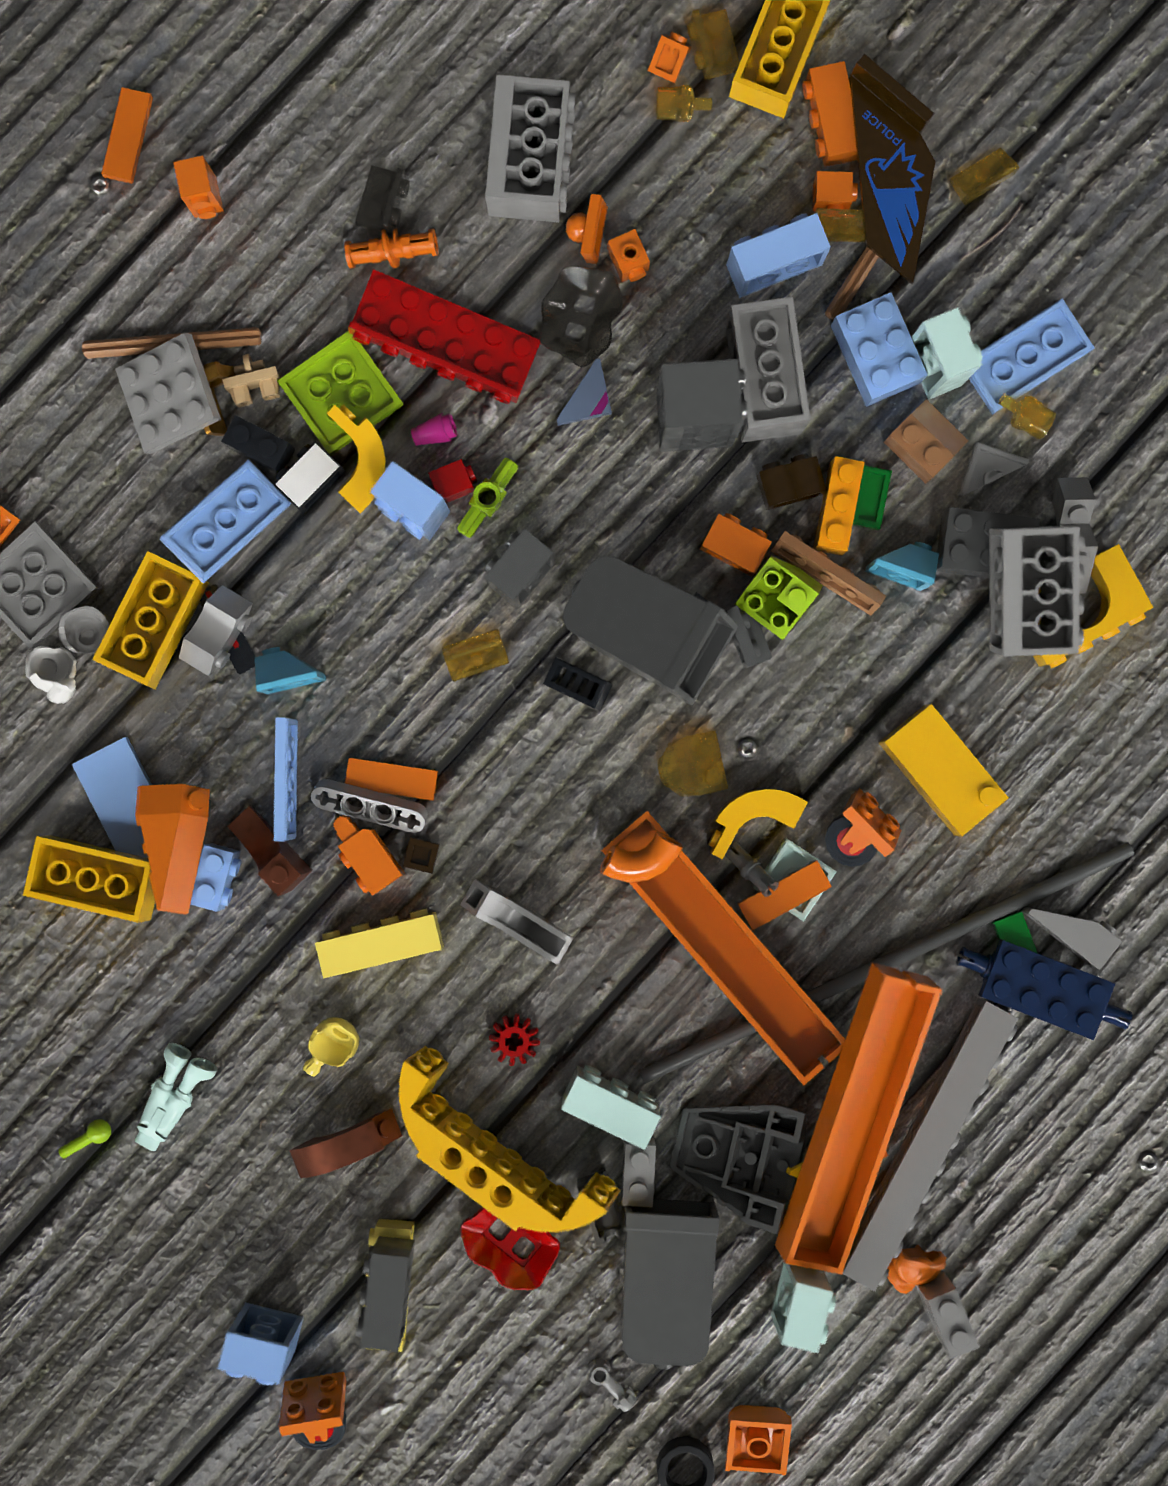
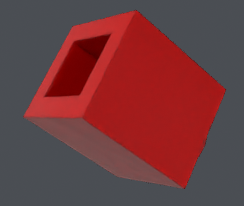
M462 459L428 472L436 493L441 495L446 503L474 492L472 483L477 482L471 465L465 467Z

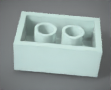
M958 308L923 321L911 337L928 374L921 382L928 400L961 387L982 366L981 350L976 343L973 344L969 335V321L965 315H961Z
M577 1065L562 1096L561 1110L645 1150L661 1118L659 1105L655 1103L656 1098L643 1091L636 1094L628 1090L629 1085L619 1079L612 1078L609 1081L601 1077V1072L594 1067L585 1065L582 1068Z
M783 1262L771 1310V1316L781 1344L818 1353L820 1343L825 1344L828 1336V1325L825 1323L828 1313H833L836 1294H833L824 1271Z

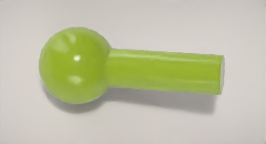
M103 1119L92 1121L84 1134L58 1149L59 1155L65 1159L92 1142L96 1144L104 1143L111 1135L110 1124Z

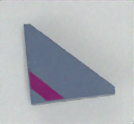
M600 358L595 359L558 416V426L612 414Z

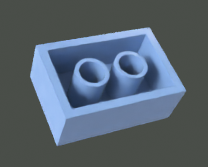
M807 213L794 217L788 225L783 227L773 225L762 231V235L751 239L750 236H746L734 242L726 266L738 296L741 298L822 266L831 246L818 214L808 216Z
M891 292L839 314L834 318L831 328L866 407L914 387L928 376Z
M393 461L370 491L376 499L374 504L378 506L377 508L381 510V513L395 523L400 519L399 522L403 524L402 526L406 528L405 530L418 540H421L424 536L430 541L450 513L441 495Z
M245 1303L226 1333L218 1369L225 1371L231 1377L240 1378L247 1376L255 1378L258 1383L263 1385L280 1384L296 1351L304 1317Z

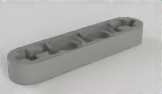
M323 779L317 782L311 794L313 804L320 809L407 832L416 833L421 831L428 818L426 808L420 803L330 779ZM323 791L328 792L329 798L324 797ZM339 795H343L341 802L338 801ZM348 798H358L363 806H352L348 802ZM386 805L391 809L392 813L388 815L382 814L378 811L377 806ZM398 810H401L400 817L396 816ZM410 814L416 815V821L411 819Z

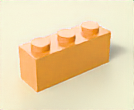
M837 456L831 460L825 484L827 491L823 495L814 550L841 556L848 551L865 462Z

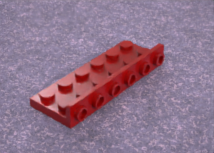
M375 269L372 271L353 321H350L348 326L349 333L353 335L352 339L361 344L369 345L371 342L381 346L380 350L387 355L397 357L400 354L409 358L410 364L418 368L426 369V366L438 370L437 375L450 381H454V378L466 382L465 386L480 393L482 390H486L494 394V399L505 404H510V401L517 403L541 343V340Z

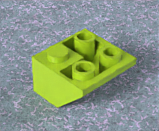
M770 556L736 601L735 605L783 640L818 596L823 585L799 567Z

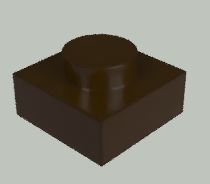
M410 837L403 867L433 874L440 844Z

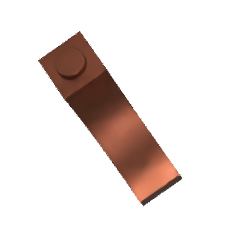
M248 806L227 826L256 862L259 870L257 874L278 896L292 891L313 871L285 841H274V829L252 806Z

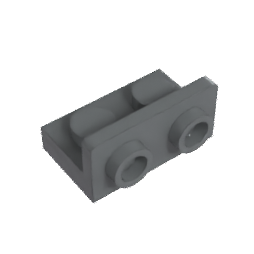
M738 606L727 609L725 612L738 625L732 638L743 668L746 669L770 660L772 655L760 623Z

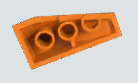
M186 784L142 785L137 787L135 818L137 826H141L144 844H142L144 854L148 856L151 869L149 877L158 911L184 915L189 913L208 822L210 789Z

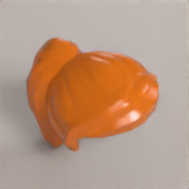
M916 1245L915 1248L902 1249L897 1258H892L887 1268L889 1269L887 1278L897 1291L907 1294L916 1285L932 1282L945 1269L947 1257L941 1251L925 1252L920 1245Z

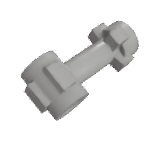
M594 1359L589 1364L591 1370L589 1380L593 1384L604 1385L615 1397L612 1401L613 1405L617 1409L620 1408L623 1412H627L637 1401L634 1391L630 1386L624 1390L609 1373L611 1369L610 1364L606 1359Z

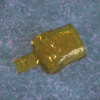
M689 85L657 88V120L689 122L693 118L694 110H712V98H695L693 89Z
M1004 393L998 401V404L1012 412L1010 420L1012 427L1024 431L1038 440L1047 434L1056 417L1054 411L1045 407L1031 395L1023 396L1018 402Z

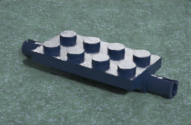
M1002 939L999 940L997 948L992 955L985 956L962 947L959 954L970 958V960L957 957L956 964L958 966L976 971L983 977V984L978 994L980 997L1091 1040L1095 1039L1102 1020L1124 1030L1129 1027L1130 1023L1119 1019V1017L1132 1020L1133 1014L1131 1011L1109 1004L1115 983Z

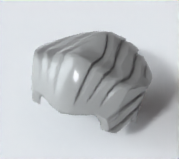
M93 606L75 608L66 612L61 617L58 632L59 638L70 652L95 653L111 623V619L105 612Z

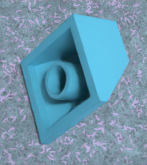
M915 542L914 545L908 544L875 559L866 566L865 572L922 591L934 584L939 553L931 551L932 547L930 545Z
M280 647L263 650V656L255 657L257 692L272 694L326 681L324 673L287 651H280Z

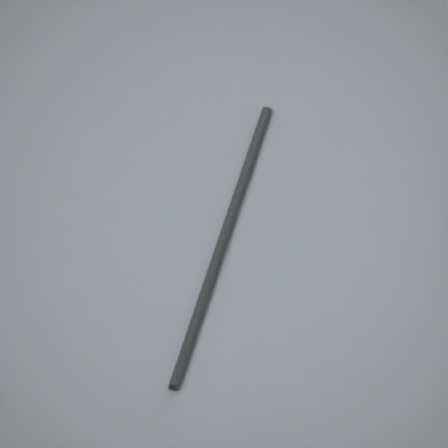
M1125 842L805 993L815 1004L866 981L872 963L892 968L1134 856L1133 848L1128 842ZM745 1020L638 1070L644 1084L757 1031L748 1020Z

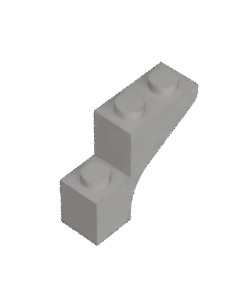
M1088 477L1057 478L1052 500L1057 526L1080 527V533L1084 535V549L1080 552V564L1084 568L1083 583H1079V594L1087 592L1098 549L1090 526L1096 498Z
M474 879L460 904L475 917L497 927L557 965L573 940L570 935L541 914L516 903L501 891L477 879Z

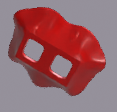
M484 1207L462 1222L460 1232L469 1259L478 1266L490 1270L498 1283L505 1288L529 1291L540 1287L560 1251V1242L549 1232L534 1231L521 1227L514 1231L511 1228L503 1239H497L489 1232V1228L497 1217ZM521 1237H526L535 1245L531 1253L524 1259L512 1250V1247Z

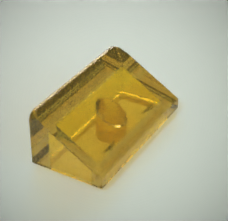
M999 148L953 176L949 181L964 205L1015 175L1020 167L1003 149Z
M817 208L814 214H818L828 241L865 243L862 210Z
M498 629L442 647L443 656L453 682L509 663Z

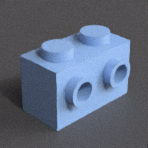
M213 843L203 846L190 905L216 912L225 909V906L229 905L233 894V889L230 888L233 877L238 875L241 866V860L239 859L241 851Z

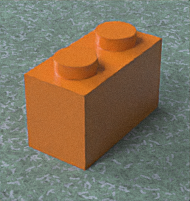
M203 155L173 162L181 199L195 218L209 219L215 217L216 213L224 212L217 178Z
M725 513L724 516L718 514L700 550L753 577L772 541L766 539L768 535L760 529L752 527L749 530L741 526V520L728 513Z

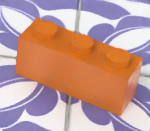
M845 61L810 68L806 80L802 83L805 100L809 99L812 110H809V121L811 128H816L818 139L815 140L818 158L822 157L824 167L858 160L851 88Z

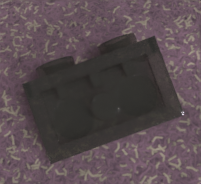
M371 165L355 220L356 226L380 233L381 230L385 229L387 234L391 236L393 226L398 227L402 210L399 209L401 199H406L410 187V181L407 180L404 169L398 168L397 172Z

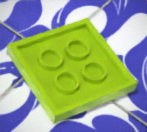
M349 331L277 381L330 456L353 441L326 413L334 404L338 408L344 404L357 417L353 421L356 425L366 417L373 426L404 405L361 343L352 339L353 335Z

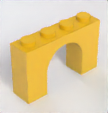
M1119 544L1106 549L1095 557L1091 577L1100 592L1101 609L1096 620L1089 627L1083 629L1084 641L1083 645L1079 646V654L1094 646L1092 641L1102 636L1103 640H1106L1120 632L1118 627L1126 622L1131 626L1147 618L1145 612L1154 608ZM1067 654L1033 655L1039 667L1049 664L1050 668H1054L1067 661L1065 656Z

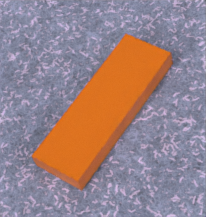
M121 87L101 173L104 178L133 184L153 101L150 93Z
M348 758L345 784L379 793L434 801L439 771Z
M815 860L778 880L779 886L775 891L769 887V891L772 894L768 897H765L761 891H758L737 904L753 931L832 886L818 860Z

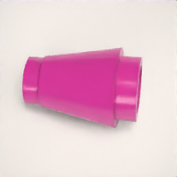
M440 413L411 429V435L416 446L451 442L452 438L458 436L454 419L450 413L446 415Z

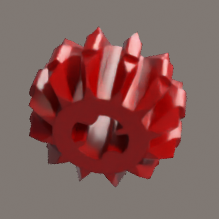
M518 1013L515 1014L513 1023L510 1022L507 1015H504L502 1017L504 1026L495 1022L493 1028L498 1033L489 1035L490 1041L499 1042L490 1048L491 1052L494 1053L501 1050L498 1061L502 1062L506 1056H509L510 1066H514L516 1057H519L522 1064H526L527 1058L525 1053L534 1057L536 1051L531 1046L540 1045V1039L531 1037L538 1033V1027L527 1029L531 1019L527 1017L523 1024L519 1023L520 1014ZM512 1033L519 1034L518 1039H523V1041H518L517 1046L510 1045L511 1040L507 1042L506 1038H511Z

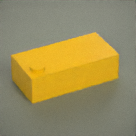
M765 0L732 81L729 97L784 119L831 0Z
M147 551L92 660L156 690L209 583L206 581L203 584L191 571Z
M932 704L921 707L879 742V745L955 836L962 837L1009 799Z
M52 835L36 836L23 896L137 923L150 921L155 905L149 877L151 869L148 858Z

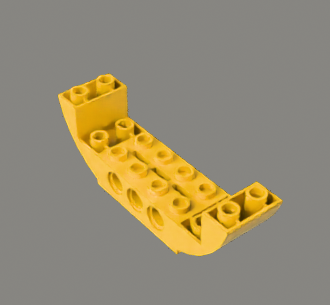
M424 1046L403 1062L399 1079V1102L408 1134L419 1151L416 1157L514 1231L519 1227L541 1232H560L576 1229L604 1215L621 1190L616 1187L615 1182L611 1178L596 1172L578 1197L574 1199L565 1187L555 1185L547 1179L546 1174L541 1169L531 1167L522 1160L518 1152L504 1147L491 1132L480 1129L473 1124V1120L468 1115L457 1112L449 1106L448 1101L444 1097L431 1092L449 1064L443 1059L439 1051Z

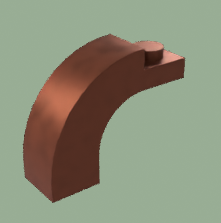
M389 1108L339 1132L314 1137L291 1149L290 1153L300 1178H309L362 1160L384 1149L385 1145L402 1137V1133L392 1108Z

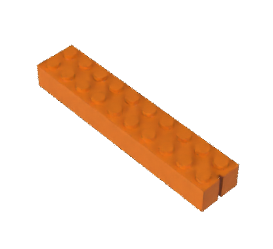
M646 811L601 851L605 856L612 846L629 852L639 851L648 846L656 832L668 834L653 816ZM683 851L680 852L669 868L649 880L629 882L803 1085L825 1068L818 1060L820 1056H823L830 1063L841 1054L845 1038Z
M876 963L871 964L775 1242V1247L786 1264L841 1275L843 1273L942 989L928 976L904 970L901 973L896 968Z

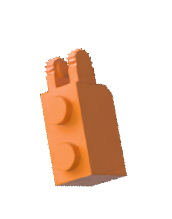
M344 815L339 818L337 817L334 820L333 827L343 842L338 846L341 850L338 854L339 858L348 869L352 867L359 876L355 880L364 893L370 892L373 896L405 874L375 829L364 828L360 830L350 817Z

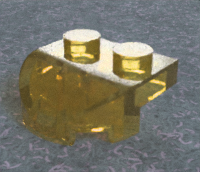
M716 730L678 738L667 744L663 756L658 761L659 775L665 787H669L681 797L704 795L728 789Z

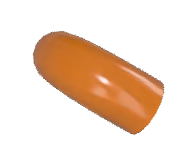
M656 832L648 846L639 851L629 852L612 846L602 862L600 873L628 883L649 880L669 868L679 856L683 845L664 833Z

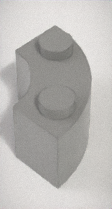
M222 585L206 600L196 623L183 638L179 658L207 676H210L217 667L222 669L230 658V653L228 652L240 632L243 633L252 621L249 613L253 603Z

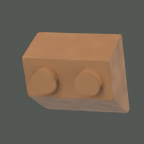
M926 399L889 435L884 443L926 484L969 440Z

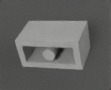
M655 1138L650 1139L645 1150L624 1140L622 1206L653 1207Z

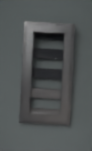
M555 657L543 682L544 685L599 711L602 709L612 688V683ZM564 667L567 671L561 684L558 685L556 681ZM573 674H578L571 690H568L567 687ZM585 678H587L589 681L581 696L578 692ZM596 683L600 684L593 699L589 700Z

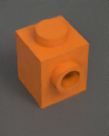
M817 171L813 180L812 211H826V214L833 216L848 212L852 202H856L858 196V183H853V172Z
M636 229L608 241L607 251L621 282L626 280L634 282L646 275V272L649 271L650 260Z

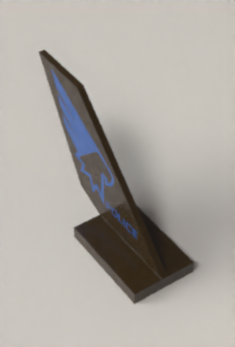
M864 54L856 63L849 77L852 96L865 243L884 262L910 284H913L936 163L921 134L935 113Z

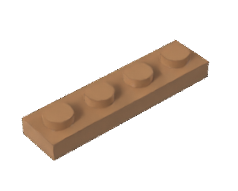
M784 531L771 550L772 553L786 562L799 567L816 581L870 616L882 605L886 598V595L881 593L875 585L862 581L850 569L841 567L831 561L825 553L814 550L797 535Z

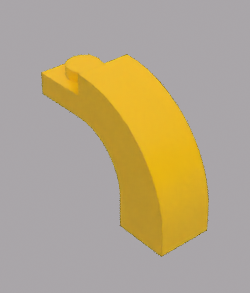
M334 404L326 413L353 439L358 453L354 472L337 491L361 514L375 498L370 491L385 472L384 448L376 429L366 417L356 425L353 421L357 417L344 404L340 408Z
M757 789L738 795L724 805L713 820L721 824L723 828L721 831L716 829L708 843L712 847L710 853L723 860L740 827L753 818L770 817L794 829L808 802L791 793L775 789Z

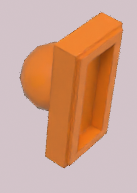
M591 194L587 214L582 212L574 213L568 218L566 223L567 236L574 242L582 243L580 253L586 263L597 264L599 260L608 210L603 197L597 194Z

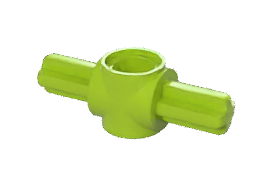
M504 458L491 478H484L482 483L475 488L473 496L468 502L471 507L457 527V530L462 535L471 538L485 517L491 518L494 512L500 508L502 500L507 494L504 489L519 467L514 461ZM485 491H492L496 494L495 501L490 505H484L479 500L481 494Z

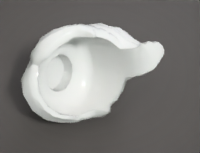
M37 646L30 649L25 660L26 677L31 680L35 687L47 692L46 696L49 701L56 704L68 702L76 690L74 678L77 661L73 654L63 647Z

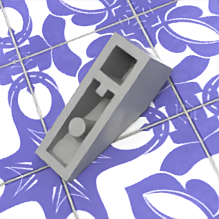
M1026 906L1021 909V912L1092 968L1100 970L1122 943L1115 936L1117 931L1103 920L1098 923Z

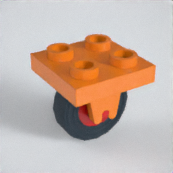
M860 788L857 789L850 796L843 813L834 818L827 828L825 836L827 850L832 858L840 864L851 867L860 866L870 861L877 851L884 857H887L896 847L901 833L900 825L891 814L886 815L878 807V801L869 792L864 793Z
M338 1372L285 1381L279 1421L281 1436L293 1435L296 1442L303 1447L313 1450H325L339 1443L346 1432L344 1405L347 1380L345 1373Z

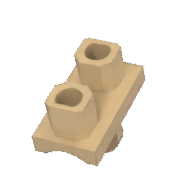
M249 354L242 356L244 364L234 366L237 376L222 379L224 388L231 394L235 405L239 408L253 404L250 393L251 389L260 387L264 400L280 397V387L277 381L282 377L281 373L277 371L276 366L265 368L263 359L252 362Z

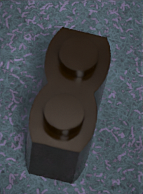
M805 453L792 457L789 464L780 465L779 461L762 466L763 471H760L756 477L766 510L812 499L823 495L827 491L817 456L809 457Z

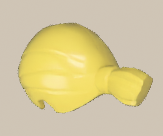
M338 1017L321 1021L309 1038L308 1050L312 1054V1058L305 1062L303 1070L315 1077L324 1064L336 1067L345 1065L348 1059L355 1055L359 1046V1035L355 1027L349 1021Z

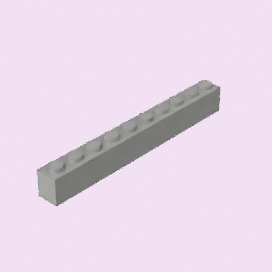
M977 1000L860 1222L842 1274L874 1292L878 1285L882 1286L889 1274V1269L887 1268L892 1258H897L903 1248L902 1239L907 1230L911 1231L918 1218L916 1213L921 1203L925 1204L931 1195L932 1187L930 1186L935 1176H940L946 1166L945 1157L949 1150L954 1149L958 1144L961 1136L959 1131L963 1123L968 1122L974 1113L975 1106L973 1104L976 1098L987 1089L989 1079L987 1078L992 1068L995 1069L1000 1064L1003 1057L1001 1051L1006 1041L1009 1042L1014 1037L1017 1031L1015 1024L1018 1018L988 1001Z

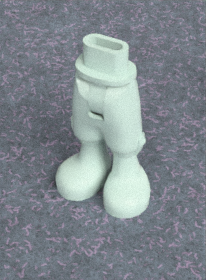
M169 1043L164 1050L166 1061L164 1075L151 1084V1094L144 1108L140 1123L137 1125L140 1131L135 1138V1142L151 1151H156L160 1142L166 1141L185 1110L191 1107L193 1099L191 1091L200 1081L212 1079L218 1070L217 1066L207 1059L193 1058L185 1071L179 1087L174 1090V1082L191 1056V1052L187 1048L176 1043Z

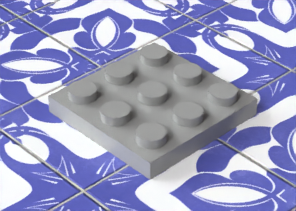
M182 333L115 369L144 453L152 454L221 420L195 342L190 333Z
M35 521L0 553V617L30 649L37 647L59 627L60 619L66 612L79 608L99 589L44 528Z

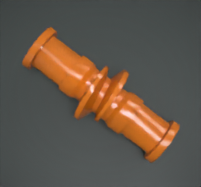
M395 228L391 238H389L386 230L383 229L381 230L382 239L374 238L357 243H352L349 240L344 243L345 257L350 269L355 268L358 264H376L386 260L394 269L399 267L401 258L410 259L427 254H432L433 257L439 255L438 240L434 228H430L425 233H407L399 236L398 230Z

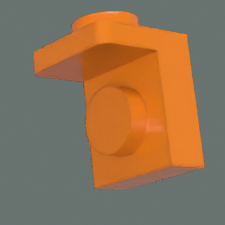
M672 31L670 36L661 35L647 71L676 83L687 54L690 53L692 48L686 44L687 38Z

